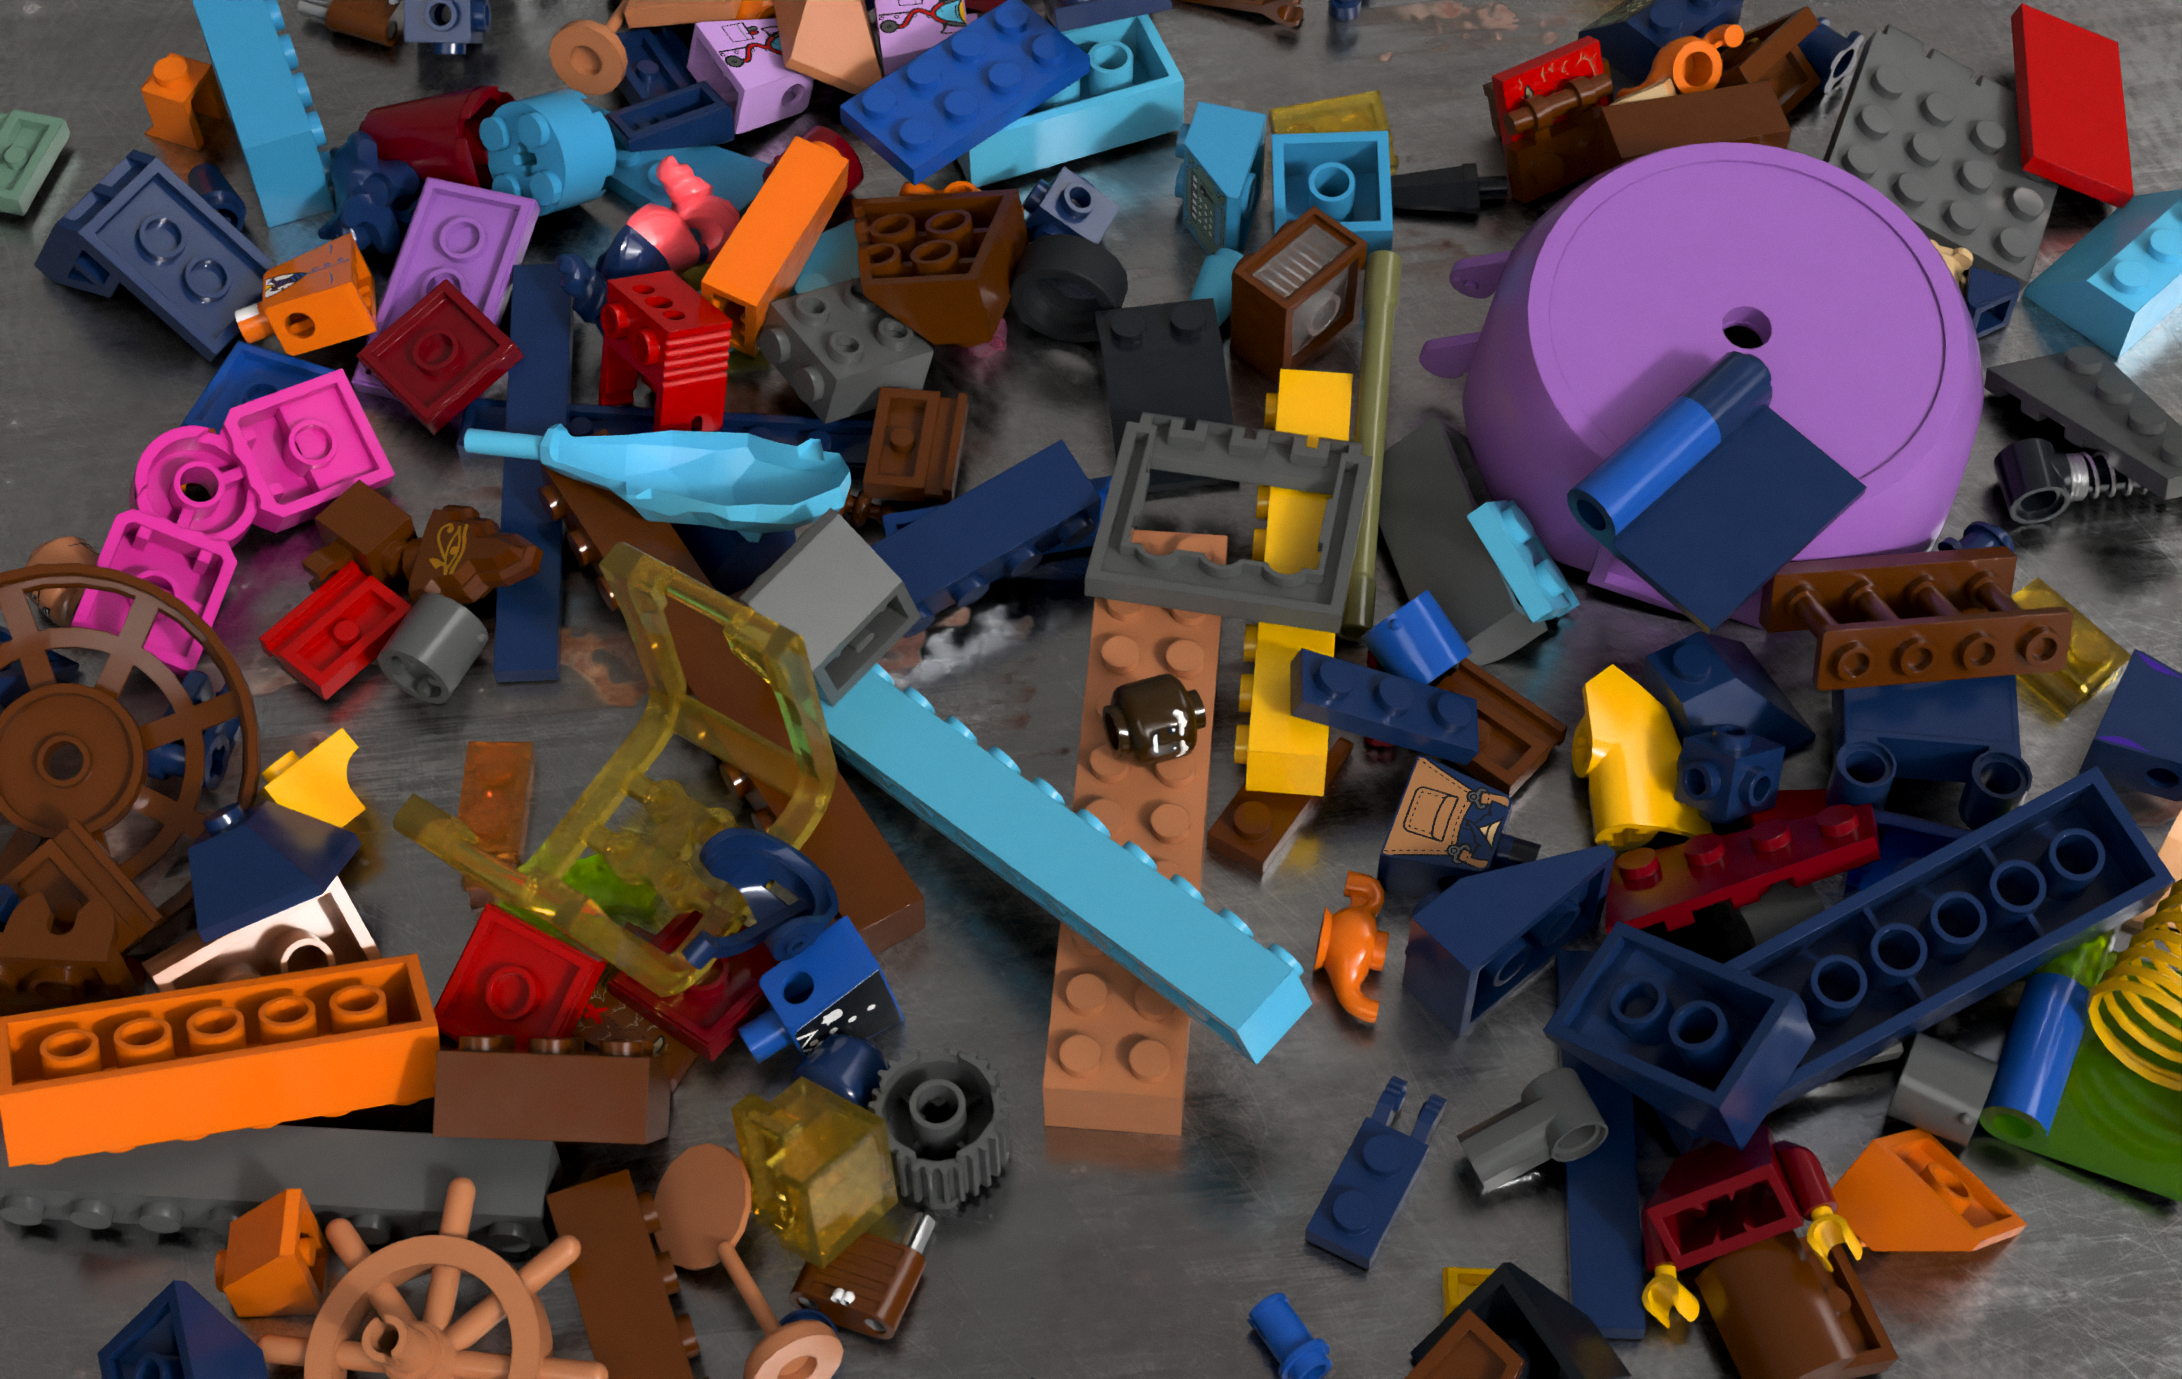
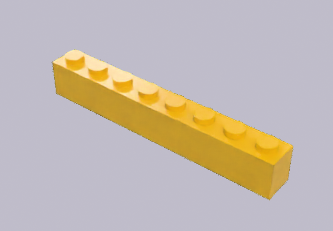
M1280 369L1279 392L1266 393L1264 429L1308 435L1307 447L1316 449L1320 437L1349 441L1353 374ZM1258 485L1256 519H1267V529L1254 528L1252 560L1267 562L1271 569L1281 574L1298 573L1303 568L1317 570L1321 552H1318V542L1327 498L1332 499L1333 495ZM1259 622L1258 625L1246 624L1243 662L1255 663L1254 674L1241 673L1239 712L1251 713L1250 725L1237 724L1234 763L1247 764L1245 790L1324 796L1329 726L1291 716L1290 662L1302 648L1334 657L1335 633Z

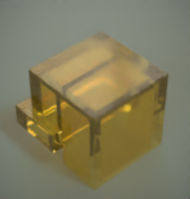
M802 1076L771 1102L750 1092L731 1108L740 1157L744 1162L751 1181V1212L785 1230L779 1236L780 1245L784 1249L823 1270L898 1203L884 1118Z

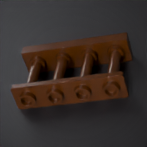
M2007 546L1789 562L1763 586L1759 623L1768 633L1809 630L1817 639L1812 682L1820 691L2061 671L2066 666L2073 614L2066 607L2023 610L2011 598L2017 556Z

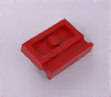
M352 560L259 637V641L266 655L269 657L274 656L281 662L285 670L326 701L378 657L380 651L412 605L374 576L370 575L368 577L360 571L359 565Z

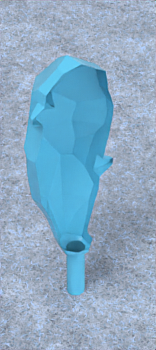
M561 423L548 428L544 436L469 428L464 436V448L467 453L540 460L543 465L554 472L609 490L628 502L649 522L703 525L735 530L748 542L758 543L763 533L790 531L815 522L830 508L839 512L844 507L851 485L850 469L839 453L823 451L821 439L811 438L798 446L763 439L749 433L676 430L631 435L574 437L568 433V430Z

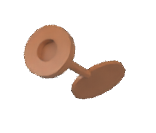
M622 0L605 25L593 20L577 19L565 24L552 39L549 50L552 66L559 78L572 89L586 95L600 96L612 92L624 78L628 59L626 49L615 33L626 20L624 10L628 0Z
M704 1143L688 1148L671 1162L659 1182L655 1195L654 1205L662 1230L654 1232V1236L660 1252L669 1250L673 1265L694 1271L713 1267L720 1261L724 1265L766 1336L755 1345L747 1357L743 1373L744 1379H831L841 1364L844 1352L834 1330L818 1320H798L781 1326L735 1250V1246L745 1232L751 1210V1181L744 1162L731 1149Z

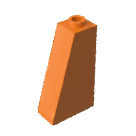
M794 137L701 281V295L733 321L732 328L730 329V347L754 358L759 351L760 336L763 331L769 303L788 297L847 188L849 159L842 157L834 147L821 141L811 143L801 137Z

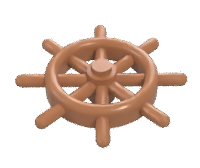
M466 1177L455 1178L449 1183L439 1235H426L401 1240L372 1254L347 1219L336 1218L330 1221L325 1230L326 1238L349 1272L341 1279L325 1300L316 1317L309 1338L269 1334L260 1337L255 1343L263 1350L265 1363L304 1366V1379H347V1370L386 1373L387 1379H609L608 1370L601 1362L553 1358L551 1327L546 1310L537 1294L539 1290L577 1260L581 1253L579 1240L572 1235H562L518 1270L511 1263L488 1248L467 1240L476 1189L473 1181ZM461 1273L482 1280L492 1292L452 1324ZM431 1274L423 1319L420 1321L396 1288L412 1279ZM374 1308L383 1322L378 1317L372 1319L365 1327L362 1342L354 1341L362 1323ZM505 1318L508 1319L512 1338V1354L467 1351Z

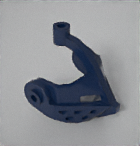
M728 828L722 830L710 838L702 847L699 854L700 862L713 877L730 883L743 895L757 923L741 932L725 937H713L708 932L701 930L682 950V954L692 966L699 970L712 958L734 956L764 941L766 948L777 961H785L797 956L809 945H813L822 931L838 913V898L831 884V879L811 859L775 836L755 829ZM771 880H774L795 895L798 900L788 905L769 891L766 885Z

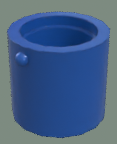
M1429 590L1421 593L1360 637L1385 673L1426 685L1473 653Z

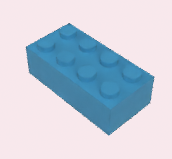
M192 0L211 62L268 228L334 210L335 207L329 190V186L333 185L330 174L332 159L328 150L318 153L317 149L319 146L326 145L327 140L317 110L306 113L304 108L311 107L313 102L303 72L291 73L292 70H296L299 67V63L289 33L281 36L277 35V31L286 29L277 0Z

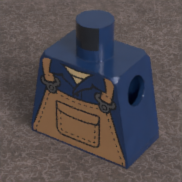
M1418 754L1380 852L1377 880L1380 881L1384 891L1419 897H1425L1432 891H1438L1441 894L1460 878L1538 860L1542 845L1507 834L1513 800L1507 794Z

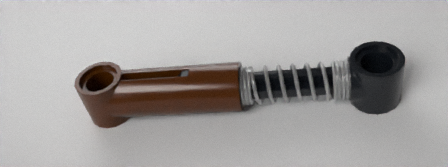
M2029 438L2006 446L1994 459V470L2009 514L2014 521L2022 524H2036L2057 517L2066 510L2071 501H2081L2086 497L2087 493L2093 499H2096L2100 492H2105L2111 498L2115 495L2116 490H2122L2126 496H2129L2132 489L2136 488L2142 494H2146L2148 491L2143 486L2107 465V454L2101 450L2096 451L2092 456L2086 452L2064 454L2062 451H2055L2053 445L2047 440Z

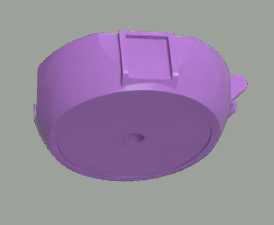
M1715 142L1658 150L1633 158L1596 175L1569 192L1536 220L1518 240L1512 250L1465 258L1455 262L1449 276V281L1458 292L1468 297L1479 299L1490 297L1495 291L1483 329L1480 332L1426 341L1420 352L1419 362L1424 369L1438 377L1451 379L1462 376L1464 372L1468 373L1462 395L1466 431L1474 458L1495 501L1507 500L1509 502L1513 499L1529 519L1534 532L1552 559L1590 572L1587 583L1683 614L1577 522L1568 506L1567 494L1727 352L1732 351L1754 355L1767 366L1771 374V386L1773 389L1769 408L1867 487L1865 493L1790 562L1930 552L1933 549L1960 485L1982 413L1984 385L1979 344L1972 317L1963 295L1942 255L1926 234L1897 205L1858 177L1830 163L1802 153L1752 143ZM1737 325L1748 327L1759 335L1763 345L1753 349L1740 348L1732 344L1725 337L1723 330ZM1763 586L1728 618L1765 630L1759 623Z

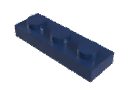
M1303 648L1290 662L1291 716L1463 765H1467L1479 752L1477 699Z

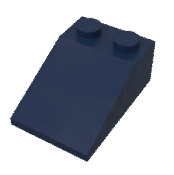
M1607 844L1463 877L1441 894L1438 891L1430 892L1419 901L1409 917L1411 925L1408 945L1405 949L1406 961L1402 985L1460 1038L1556 958L1557 950H1566L1600 922L1616 852Z
M1617 921L1543 1029L1545 1036L1549 1040L1681 1125L1741 1152L1816 1039L1795 993L1620 921Z

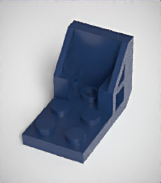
M134 149L54 225L34 264L52 282L109 298L124 285L210 363L241 333L235 318V311L262 301L263 275L269 269L277 266L159 158Z

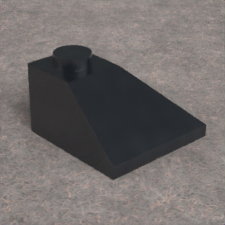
M1512 1262L1502 1263L1410 1352L1418 1364L1469 1308L1526 1362L1519 1379H1629L1632 1376L1588 1315Z

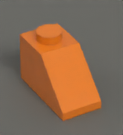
M301 1188L286 1189L230 1222L227 1249H219L216 1255L215 1283L218 1292L226 1294L238 1318L318 1315L325 1302L330 1248Z

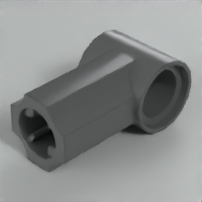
M1563 1067L1545 1072L1532 1080L1524 1088L1519 1103L1457 1135V1138L1488 1193L1551 1158L1560 1162H1568L1588 1155L1605 1141L1608 1135V1126L1578 1074L1571 1068Z

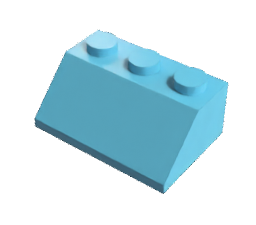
M2182 189L2133 196L2123 208L2118 207L2028 284L2024 289L2023 296L2118 360L2182 303Z

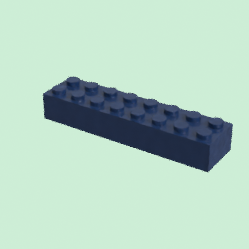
M2098 766L2089 769L1724 963V965L1795 993L1816 1037L1767 1114L1916 1035L1917 1032H1922L2154 907L2174 884L2175 879ZM1653 1107L1681 1155L1717 1142L1708 1136L1681 1125Z

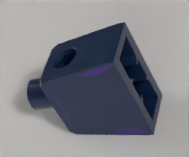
M2135 649L2078 774L2098 766L2110 784L2176 802L2182 801V674L2145 652Z

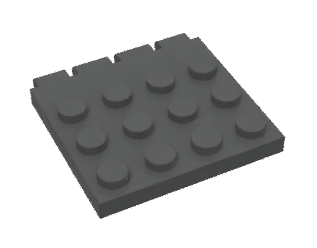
M1888 24L1882 32L1876 29L1864 45L1823 161L1858 177L1881 192L1897 205L1929 239L1936 241L1940 246L1952 249L1962 247L1969 250L1973 255V267L2016 279L2021 284V291L2029 283L2059 184L2022 169L2017 94L1983 75L1978 78L1976 83L1971 82L1973 74L1971 68L1934 48L1930 50L1927 56L1922 55L1924 43L1891 24Z

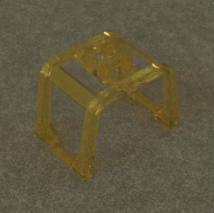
M619 542L609 551L599 566L626 620L650 687L649 700L644 714L621 746L537 852L517 869L477 847L475 844L480 838L464 822L415 793L409 797L395 815L393 828L492 896L511 907L519 906L522 909L529 910L643 987L660 997L678 995L694 985L717 960V958H712L699 970L692 966L683 956L682 950L701 930L708 932L713 937L733 935L739 931L752 913L743 895L730 883L719 893L703 884L694 868L687 862L691 859L697 842L703 847L710 838L722 830L740 828L732 813L721 807L709 809L691 799L683 786L675 780L664 779L655 782L644 776L645 772L663 751L673 733L790 797L791 800L768 830L767 834L783 840L797 850L802 848L826 812L835 788L837 764L803 637L756 612L752 607L745 606L678 571L674 566L667 565L625 542ZM665 595L726 627L723 632L732 653L771 685L779 703L794 753L686 694V680L663 610L668 604ZM627 796L643 804L653 821L658 825L651 836V843L649 845L646 844L637 832L626 830L615 833L604 826ZM586 847L604 856L611 870L624 883L628 885L644 883L655 889L662 901L673 912L686 914L696 910L703 914V917L684 942L672 954L665 953L613 922L590 897L561 881ZM771 880L766 885V888L770 890L776 881Z

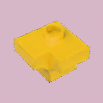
M341 728L301 759L291 750L261 773L269 784L257 793L255 805L268 800L343 828L366 810L365 806L351 790L347 780L348 762L352 754L359 747L346 731Z

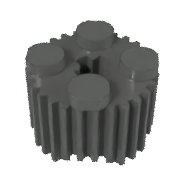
M931 1048L926 1056H923L919 1051L908 1054L903 1050L899 1052V1061L893 1059L887 1061L888 1071L881 1069L878 1071L879 1088H873V1101L868 1104V1123L875 1163L880 1166L882 1177L889 1178V1185L892 1188L900 1186L901 1195L904 1197L913 1193L916 1202L922 1200L924 1205L931 1210L951 1209L959 1201H966V1193L970 1192L977 1196L980 1185L989 1187L991 1185V1175L998 1177L1001 1173L1000 1164H1006L1010 1150V1123L1005 1089L1000 1087L999 1071L996 1068L990 1069V1061L987 1058L979 1061L978 1052L974 1049L968 1054L959 1051L956 1056L951 1055L950 1048H945L942 1054H937L935 1049Z

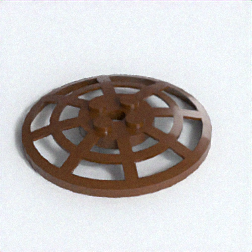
M80 563L37 564L0 573V608L12 640L0 644V671L11 663L20 660L30 688L28 693L12 702L0 715V812L18 827L0 856V880L36 851L43 839H53L68 827L66 824L73 818L81 821L110 855L105 832L123 820L131 810H135L164 824L161 831L143 850L120 864L121 868L132 880L153 867L176 844L182 833L196 840L206 829L203 820L208 817L195 810L200 799L205 775V741L202 731L238 717L242 734L243 770L237 802L240 803L243 810L255 805L261 774V733L253 696L238 662L216 631L186 603L152 582L116 569ZM53 588H87L117 593L134 601L119 636L106 631L82 627L49 628L39 631L25 593ZM159 612L177 622L202 645L222 673L229 692L195 706L193 705L190 695L176 675L154 654L144 649V645ZM82 648L101 651L110 655L94 688L73 683L57 684L46 651ZM134 667L142 670L160 687L172 704L175 711L174 714L139 726L131 713L118 702ZM184 739L185 773L181 793L178 800L175 801L145 786L148 773V751ZM65 745L77 746L83 755L81 770L70 779H55L49 768L52 754L58 748ZM192 880L177 894L157 907L167 920L160 926L157 925L150 932L164 925L194 902Z

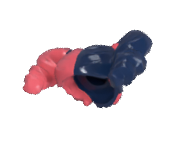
M673 155L663 158L656 168V176L664 185L663 188L672 202L671 209L654 203H649L637 209L616 235L607 251L600 255L594 268L589 267L585 260L577 254L566 253L557 255L556 269L563 273L559 280L560 286L565 293L574 297L572 309L584 322L595 324L602 336L604 332L601 326L600 315L602 307L607 303V280L672 270L679 276L692 267L712 264L741 220L739 211L729 200L712 195L713 186L702 178L694 176L693 170L687 163L678 164ZM689 228L697 229L700 232V242L696 241Z

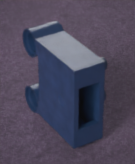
M2015 675L1831 690L1834 766L1825 794L1827 808L1839 804H1847L1854 807L1871 803L1877 820L1884 810L1894 777L1966 783L1959 801L1958 811L1961 820L1973 831L2024 805L2033 776L2030 767L2021 758Z

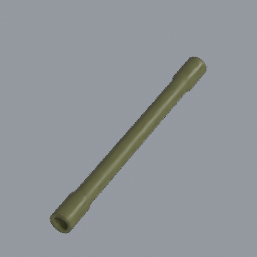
M1388 250L1371 252L1366 258L1363 293L1365 317L1354 442L1363 443L1362 455L1372 456L1373 459L1340 634L1336 633L1338 637L1348 641H1363L1360 637L1374 626L1377 588L1374 573L1395 312L1399 306L1402 258L1400 255Z

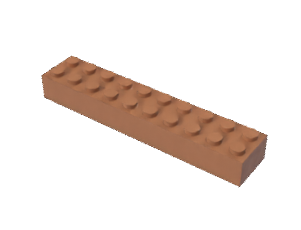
M1134 530L1131 542L1141 544L1144 550L1150 554L1168 555L1179 549L1204 553L1211 562L1227 565L1228 536ZM1095 597L1072 812L1077 814L1081 808L1086 809L1105 825L1111 834L1110 839L1120 846H1123L1127 841L1133 842L1155 862L1158 873L1168 880L1174 874H1178L1191 883L1201 894L1223 616ZM1170 673L1183 683L1187 691L1195 689L1198 692L1205 709L1206 725L1204 728L1197 729V742L1191 754L1146 767H1135L1124 756L1116 757L1113 754L1103 726V707L1110 705L1112 694L1118 686ZM1061 921L1042 1087L1044 1126L1181 1136L1191 1017Z

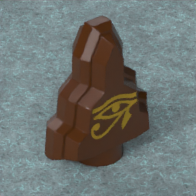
M448 504L442 510H433L423 537L413 538L407 543L403 552L402 564L406 579L409 581L408 593L413 604L420 595L434 593L453 599L463 605L483 599L494 587L511 586L539 573V566L544 552L517 533H501L500 527L492 519L480 518L479 512L472 506Z

